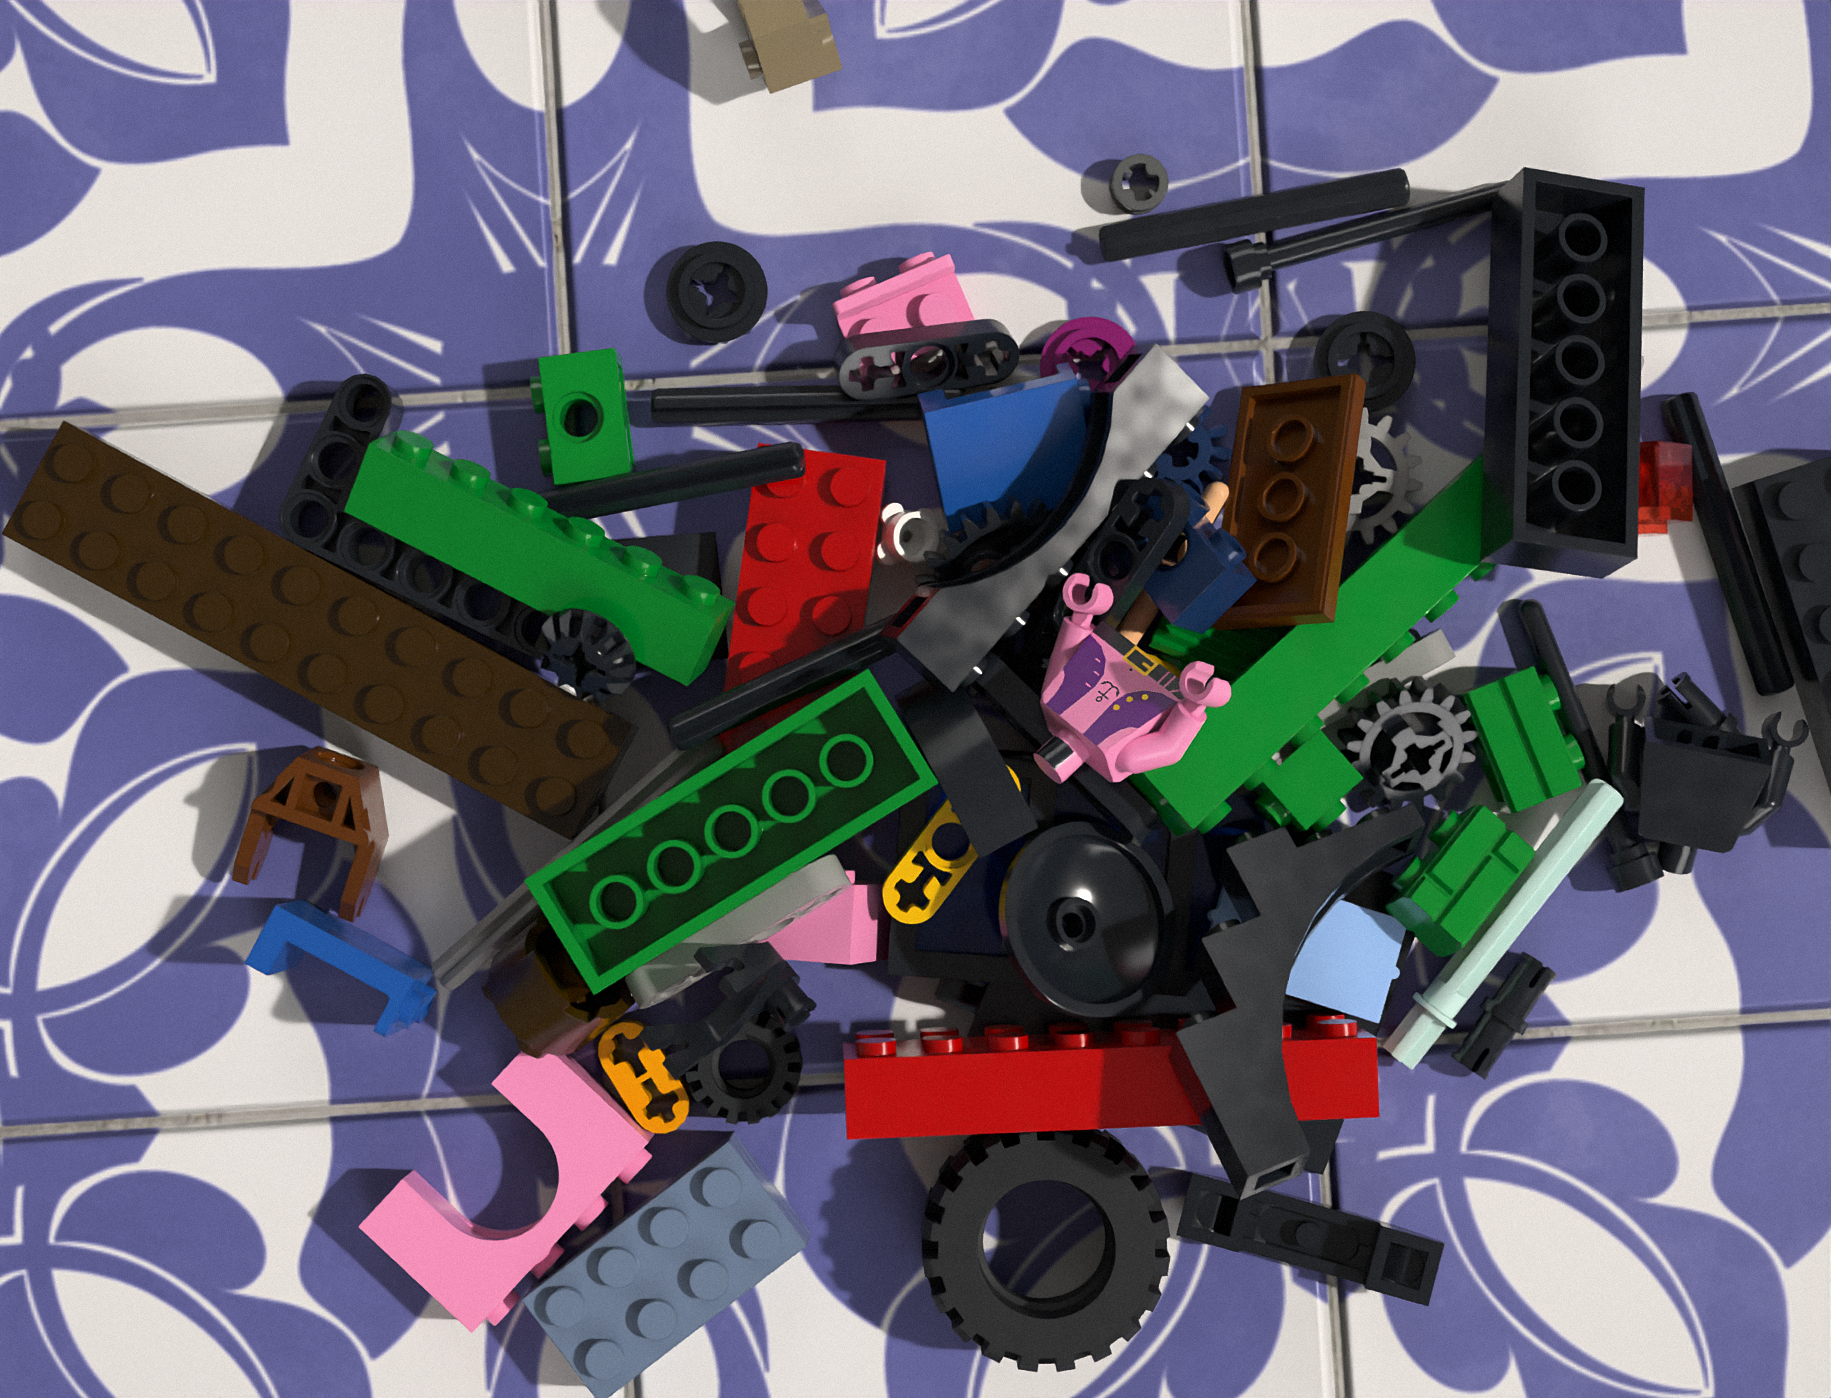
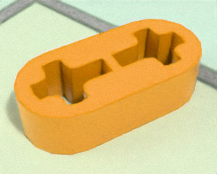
M625 1019L617 1022L602 1035L598 1044V1057L602 1067L636 1121L644 1129L652 1133L661 1134L676 1130L686 1120L691 1110L692 1096L682 1076L675 1080L662 1063L668 1056L665 1049L651 1051L645 1042V1046L638 1052V1057L647 1070L646 1072L639 1075L629 1059L617 1062L612 1054L619 1046L615 1036L623 1032L629 1040L639 1036L644 1027L648 1026L638 1020ZM651 1077L662 1094L669 1093L672 1090L677 1094L678 1100L672 1106L674 1118L667 1120L666 1116L661 1112L653 1116L647 1112L646 1106L653 1098L644 1081Z

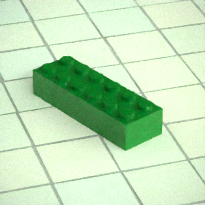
M866 669L524 879V882L593 995L939 782L869 669Z

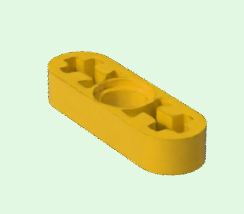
M1006 765L1021 792L1020 782L1017 775L1008 765ZM947 796L887 874L883 882L882 897L885 908L893 918L902 923L918 924L931 918L978 857L971 842L966 853L954 860L943 859L934 852L932 837L935 830L949 822L961 825L955 811L951 810L952 806ZM919 851H922L933 866L950 872V875L943 883H940L937 877L932 874L922 889L924 895L928 898L927 903L923 907L912 903L906 909H902L897 905L901 896L895 885L900 879L908 883L915 881L924 867L919 863L912 862V860Z

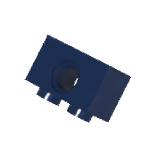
M1182 482L1180 485L1187 492L1190 501V516L1185 527L1143 588L1172 625L1204 634L1257 579L1242 562L1247 557V553L1241 544L1224 529H1216L1205 516L1210 511L1208 503L1195 489ZM1150 496L1148 504L1154 510L1150 519L1162 520L1165 514L1159 506L1162 497ZM1128 527L1129 532L1137 535L1141 527ZM1187 540L1186 553L1182 560L1178 562L1179 549ZM1123 543L1117 544L1113 550L1127 568L1131 570L1133 557L1130 549Z

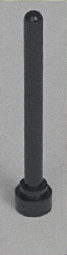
M1509 180L1267 247L1262 241L1252 244L1250 239L1223 245L1222 260L1228 283L1235 295L1261 288L1262 281L1272 278V271L1492 211V197Z
M1526 599L1518 607V616L1542 675L1547 674L1556 688L1561 708L1556 711L1566 734L1571 733L1581 749L1585 768L1580 771L1586 786L1591 780L1597 778L1613 787L1607 772L1606 763L1543 606L1535 599ZM1620 807L1604 827L1613 850L1612 853L1608 854L1612 866L1606 870L1615 893L1637 888L1664 876L1656 852H1648L1644 841L1637 843L1627 815L1622 807Z

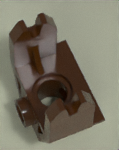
M318 745L299 755L276 777V780L262 794L252 801L251 812L234 862L232 880L248 885L251 879H257L266 859L276 825L281 819L353 844L355 857L340 900L338 918L353 923L356 916H361L370 896L389 837L379 768L376 765ZM330 784L334 787L336 794L331 790Z

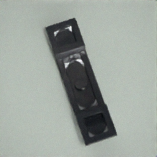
M1192 1171L1176 1232L1178 1236L1239 1253V1250L1360 1283L1363 1284L1365 1289L1424 1306H1429L1445 1245L1443 1241L1393 1224L1271 1189H1266L1239 1200L1229 1179Z

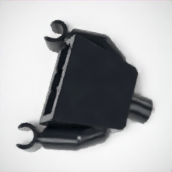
M1615 683L1610 686L1606 694L1605 704L1608 712L1615 717V723L1608 727L1607 772L1614 789L1624 798L1621 805L1622 809L1630 815L1637 817L1638 834L1644 838L1659 841L1656 855L1662 870L1680 875L1691 873L1698 849L1718 853L1730 852L1739 836L1752 834L1781 809L1795 761L1789 755L1790 750L1805 742L1809 735V727L1805 720L1796 721L1793 727V735L1789 741L1781 738L1777 731L1778 722L1782 715L1781 711L1771 714L1764 720L1761 728L1762 738L1645 715L1640 726L1635 723V717L1641 712L1645 704L1646 695L1641 685L1637 684V705L1625 710L1616 706L1614 702Z

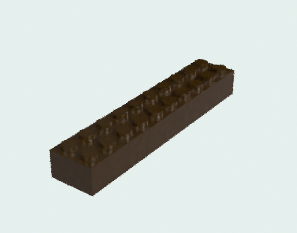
M64 420L2 532V535L568 840H573L586 828L640 728L586 698L580 701L576 693L566 687H557V683L343 567L295 545L285 536L92 432Z

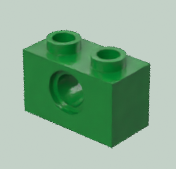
M615 348L539 357L540 375L530 377V387L535 413H545L548 438L539 439L538 441L543 476H553L554 485L561 488L636 473L622 357ZM583 405L594 407L598 413V423L595 429L583 437L569 435L566 421L570 412L576 407Z

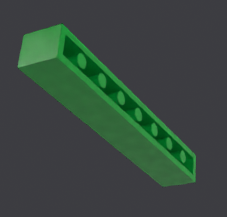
M1484 451L1339 582L1334 623L1292 625L1229 682L1231 697L1226 704L1217 708L1206 706L1204 712L1207 719L1178 762L1138 774L1132 773L1125 778L1154 808L1164 824L1176 837L1193 830L1195 827L1203 835L1218 824L1232 810L1225 800L1243 784L1248 791H1251L1262 783L1279 766L1272 758L1277 751L1288 741L1295 749L1306 742L1325 724L1317 714L1333 700L1340 706L1350 701L1370 682L1369 678L1363 673L1378 658L1386 665L1394 660L1415 641L1413 635L1408 631L1424 616L1430 623L1434 622L1460 599L1453 589L1469 575L1474 582H1477L1497 565L1480 562Z

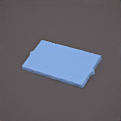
M1223 885L1216 909H1211L1207 914L1208 919L1211 921L1210 929L1230 919H1238L1242 923ZM1340 900L1306 940L1291 970L1285 994L1379 1024L1391 980L1398 978L1400 975L1396 962L1406 928L1392 916Z

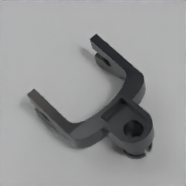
M769 941L754 944L701 947L693 957L706 973L716 970L721 971L723 967L727 966L735 969L733 973L723 976L717 985L726 995V998L711 1014L702 1020L646 1026L639 1036L651 1051L666 1049L672 1044L681 1048L677 1052L668 1055L662 1063L672 1077L677 1080L716 1048L730 1041L744 1027L751 1016L769 1010L780 1023L779 1025L783 1031L788 1032L806 1021L811 1015L809 1012L814 1011L817 1004L798 985L800 976L782 958Z

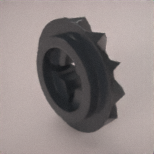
M713 241L702 243L689 249L676 261L668 277L666 295L670 312L678 326L699 341L726 344L731 340L750 334L753 327L765 313L768 285L760 264L748 251L732 243ZM727 268L729 269L727 288L742 303L732 302L730 304L721 302L717 310H713L710 318H708V298L704 293L700 292L698 287L693 286V283L702 286L704 283L715 285L719 277H723Z
M1357 311L1341 316L1325 329L1317 341L1312 368L1315 371L1316 378L1352 373L1359 375L1358 370L1347 369V366H1338V363H1343L1346 359L1353 358L1357 354L1360 337H1363V346L1367 347L1369 357H1379V360H1389L1390 362L1383 363L1380 367L1374 368L1369 373L1363 408H1367L1368 413L1391 406L1403 396L1413 379L1416 358L1411 339L1396 321L1381 313Z
M569 608L552 614L542 625V632L535 643V647L544 654L540 668L556 673L558 676L557 687L567 684L574 688L580 701L593 695L604 704L615 694L622 695L633 681L636 673L634 651L624 634L606 618L588 610ZM581 643L586 661L592 664L591 668L583 665L581 655L575 653Z

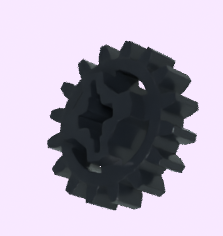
M1416 676L1410 688L1406 689L1397 678H1392L1389 682L1388 694L1381 697L1378 692L1370 688L1366 691L1370 705L1365 710L1352 706L1348 709L1347 712L1356 723L1353 728L1338 729L1337 737L1346 747V749L1340 752L1363 777L1352 790L1355 794L1359 793L1368 806L1374 808L1382 802L1385 807H1389L1391 811L1402 807L1403 801H1407L1409 804L1414 803L1418 812L1423 810L1425 796L1432 794L1440 802L1446 799L1445 790L1442 786L1448 780L1457 784L1463 783L1465 778L1457 770L1459 763L1475 761L1476 755L1465 743L1477 738L1478 734L1467 720L1471 715L1470 711L1444 684L1439 682L1432 688L1422 676Z

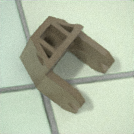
M736 0L749 40L739 43L751 80L763 77L770 94L843 69L827 13L818 0Z

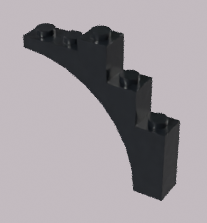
M1414 803L1391 811L1389 807L1373 810L1363 816L1355 826L1337 833L1330 829L1316 832L1304 839L1298 848L1285 826L1266 834L1261 830L1250 831L1236 838L1226 848L1219 879L1242 923L1238 919H1230L1208 930L1200 941L1194 964L1219 1015L1216 1016L1214 1011H1205L1183 1022L1178 1028L1179 1031L1175 1032L1169 1059L1239 1200L1298 1177L1303 1172L1311 1150L1291 1103L1282 1055L1283 1001L1290 973L1306 940L1336 903L1371 875L1415 853L1426 824Z

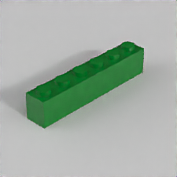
M406 430L393 431L369 443L344 512L548 616L563 609L578 608L594 612L606 618L627 638L634 651L636 661L685 686H688L707 669L735 605L734 601L720 595V589L714 583L696 575L682 576L662 566V559L652 551L639 546L625 547L605 537L604 529L588 519L581 517L567 518L547 507V501L539 494L523 488L510 489L490 479L491 474L485 467L465 459L453 460L433 450L434 444L418 433Z

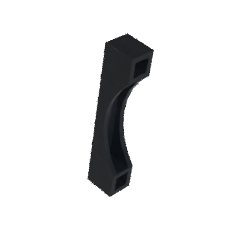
M1157 343L1132 345L1091 392L1088 428L1079 462L1064 495L1043 524L1015 550L988 567L951 581L921 585L878 635L931 686L954 692L957 687L962 689L970 685L985 669L988 660L984 656L1000 638L1007 639L1026 623L1031 613L1027 607L1043 589L1047 591L1054 588L1068 575L1073 567V562L1070 560L1071 556L1085 540L1091 542L1095 539L1113 512V508L1119 503L1127 489L1139 479L1153 477L1158 469L1154 461L1168 445H1177L1192 433L1200 421L1196 413L1210 398Z

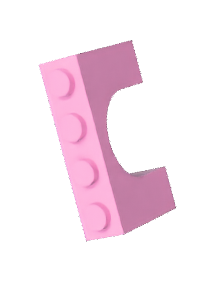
M521 1051L491 1083L544 1133L555 1152L559 1170L558 1188L550 1209L543 1217L527 1226L511 1230H496L480 1226L463 1216L424 1178L413 1170L395 1186L358 1226L471 1333L485 1318L496 1326L521 1299V1296L513 1288L530 1271L539 1279L565 1251L557 1241L572 1224H575L583 1232L609 1204L600 1194L616 1177H619L625 1184H628L652 1157L644 1147L655 1133L644 1129L636 1121L631 1111L570 1054L562 1056L547 1054L543 1058L536 1059Z

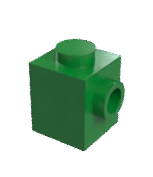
M1319 729L1296 749L1292 747L1276 762L1279 765L1277 769L1253 789L1260 797L1254 803L1262 816L1276 829L1285 826L1292 834L1306 831L1311 826L1315 832H1321L1346 810L1347 807L1340 799L1355 787L1363 777Z

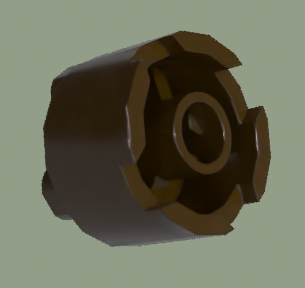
M544 913L493 957L490 968L482 975L481 989L488 1000L493 1002L500 1019L515 1035L519 1049L536 1059L543 1058L547 1054L562 1056L577 1053L635 1004V999L631 996V991L625 982V978L628 975L593 995Z

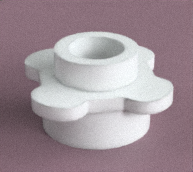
M899 503L885 505L880 511L879 517L883 524L881 541L875 547L877 560L881 564L888 566L896 562L909 563L914 570L928 568L930 565L926 562L923 554L925 551L935 552L939 543L938 519L935 513L929 508H920L918 511L904 510ZM905 531H908L911 535L907 543L902 539Z

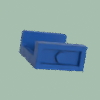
M1068 362L1055 365L1057 375L952 399H946L942 389L917 394L941 511L949 532L953 533L963 530L958 514L961 512L967 514L975 523L983 520L982 502L986 500L992 505L997 514H1004L1008 497L1015 496L1020 503L1022 511L1027 513L1035 497L1041 498L1046 504L1047 511L1053 510L1064 495L1082 452L1087 432L1085 418L1089 417L1091 395L1087 378L1077 380Z
M306 899L275 905L244 964L268 976L297 967L306 951L383 992L388 996L389 1001L373 1032L384 1038L404 1028L408 1030L414 1022L420 1024L429 1012L438 994V990L430 986L435 977L431 971V966L338 918L336 915Z

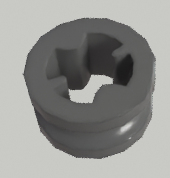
M1135 154L1128 156L1118 164L1110 177L1109 192L1111 200L1118 209L1127 214L1142 215L1151 212L1159 206L1168 192L1169 179L1167 171L1159 160L1150 155ZM1132 169H1142L1144 179L1155 181V191L1149 189L1145 194L1147 200H1135L1133 190L1123 189L1122 178L1129 180L1133 174Z

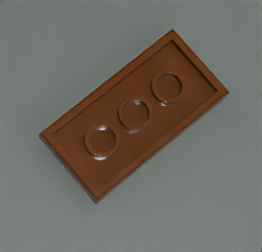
M1357 373L1242 387L1227 485L1229 494L1224 505L1221 529L1231 534L1244 548L1247 557L1242 562L1257 581L1212 625L1215 629L1233 630L1334 623L1366 382Z

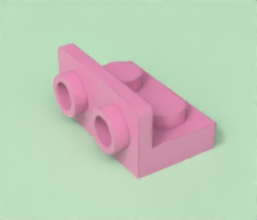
M926 252L903 262L898 266L900 275L877 284L875 277H867L844 287L839 291L842 299L832 304L833 313L844 340L857 334L975 320L956 277L955 265L950 254L936 259L933 252ZM936 346L920 348L914 353L910 363L942 349ZM895 352L891 353L894 365H889L891 371L898 369L895 362ZM871 357L861 358L860 368L857 369L860 377L867 376L868 366L874 364Z

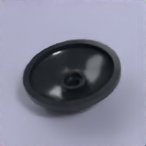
M1086 821L1069 822L1047 829L1029 840L1016 854L1006 872L999 901V922L1003 943L1015 971L1025 985L1040 1000L1059 1012L1073 1017L1104 1019L1135 1009L1150 998L1158 989L1173 959L1176 944V917L1167 883L1155 862L1141 846L1133 843L1124 833L1107 825ZM1062 918L1065 919L1070 926L1069 937L1065 934L1063 930Z

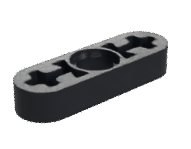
M978 319L853 335L845 339L837 347L833 355L832 366L845 393L858 400H872L919 394L938 389L950 390L999 383L1014 372L1019 362L1020 353L1016 341L1004 324L994 319ZM994 341L999 349L991 351L990 360L981 362L977 354L985 351L987 342ZM956 344H959L963 353L958 354V358L953 348ZM936 346L942 349L941 361L934 369L928 372H916L910 369L911 358L920 348ZM893 352H895V362L899 369L898 374H893L889 365H894L891 357ZM871 357L874 364L868 366L867 376L857 377L854 370L860 368L861 358Z

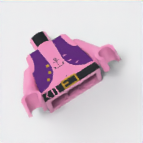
M1082 573L1071 575L1064 583L1063 599L1066 605L1074 611L1072 616H1066L1063 619L1041 689L1040 700L1048 729L1053 737L1034 754V759L1043 772L1058 784L1063 783L1084 762L1109 782H1120L1132 773L1138 774L1173 765L1182 758L1207 719L1204 712L1206 706L1217 708L1226 704L1231 697V687L1227 681L1214 678L1204 689L1207 680L1214 673V666L1200 661L1187 665L1179 679L1104 620L1097 626L1091 623L1093 615H1101L1109 610L1114 597L1108 585L1097 583L1093 589L1092 597L1086 603L1084 595L1089 586L1090 578L1089 575Z

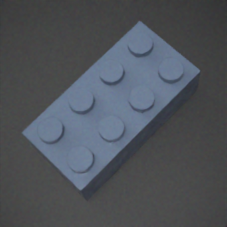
M732 1132L532 1285L521 1301L595 1398H609L808 1245L811 1232L736 1133Z

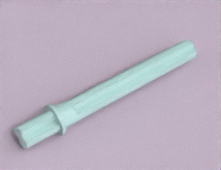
M1597 778L1589 782L1537 848L1534 858L1465 947L1455 952L1422 995L1416 992L1412 996L1417 1002L1382 1045L1393 1057L1413 1070L1445 1028L1449 1026L1454 1029L1457 1025L1453 1020L1456 1014L1621 807L1624 798L1618 791Z

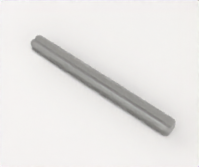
M716 736L686 751H679L676 748L539 870L715 763L726 751L722 740ZM524 882L432 963L431 971L443 987L448 990H454L463 984L543 913L526 883Z

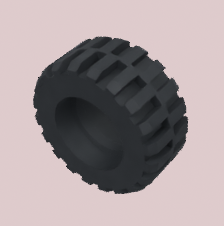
M1098 1129L972 1134L964 1140V1147L954 1157L949 1155L939 1169V1177L934 1187H930L922 1224V1262L924 1274L928 1278L931 1287V1296L939 1312H945L951 1320L952 1330L965 1343L973 1340L980 1345L982 1355L1000 1363L1003 1357L1017 1361L1019 1370L1032 1372L1038 1371L1039 1364H1055L1057 1372L1076 1369L1075 1360L1091 1355L1094 1362H1097L1112 1354L1110 1345L1119 1338L1123 1337V1339L1129 1342L1141 1329L1139 1323L1141 1316L1146 1310L1153 1312L1162 1295L1159 1290V1284L1162 1276H1168L1171 1257L1167 1250V1238L1170 1237L1168 1219L1163 1210L1161 1198L1147 1171L1137 1157L1131 1154L1123 1146L1122 1142L1107 1130L1102 1132ZM1037 1180L1059 1181L1081 1191L1097 1208L1105 1230L1103 1256L1093 1275L1078 1288L1066 1294L1050 1298L1024 1296L1008 1289L992 1272L983 1248L985 1225L995 1204L1013 1188Z

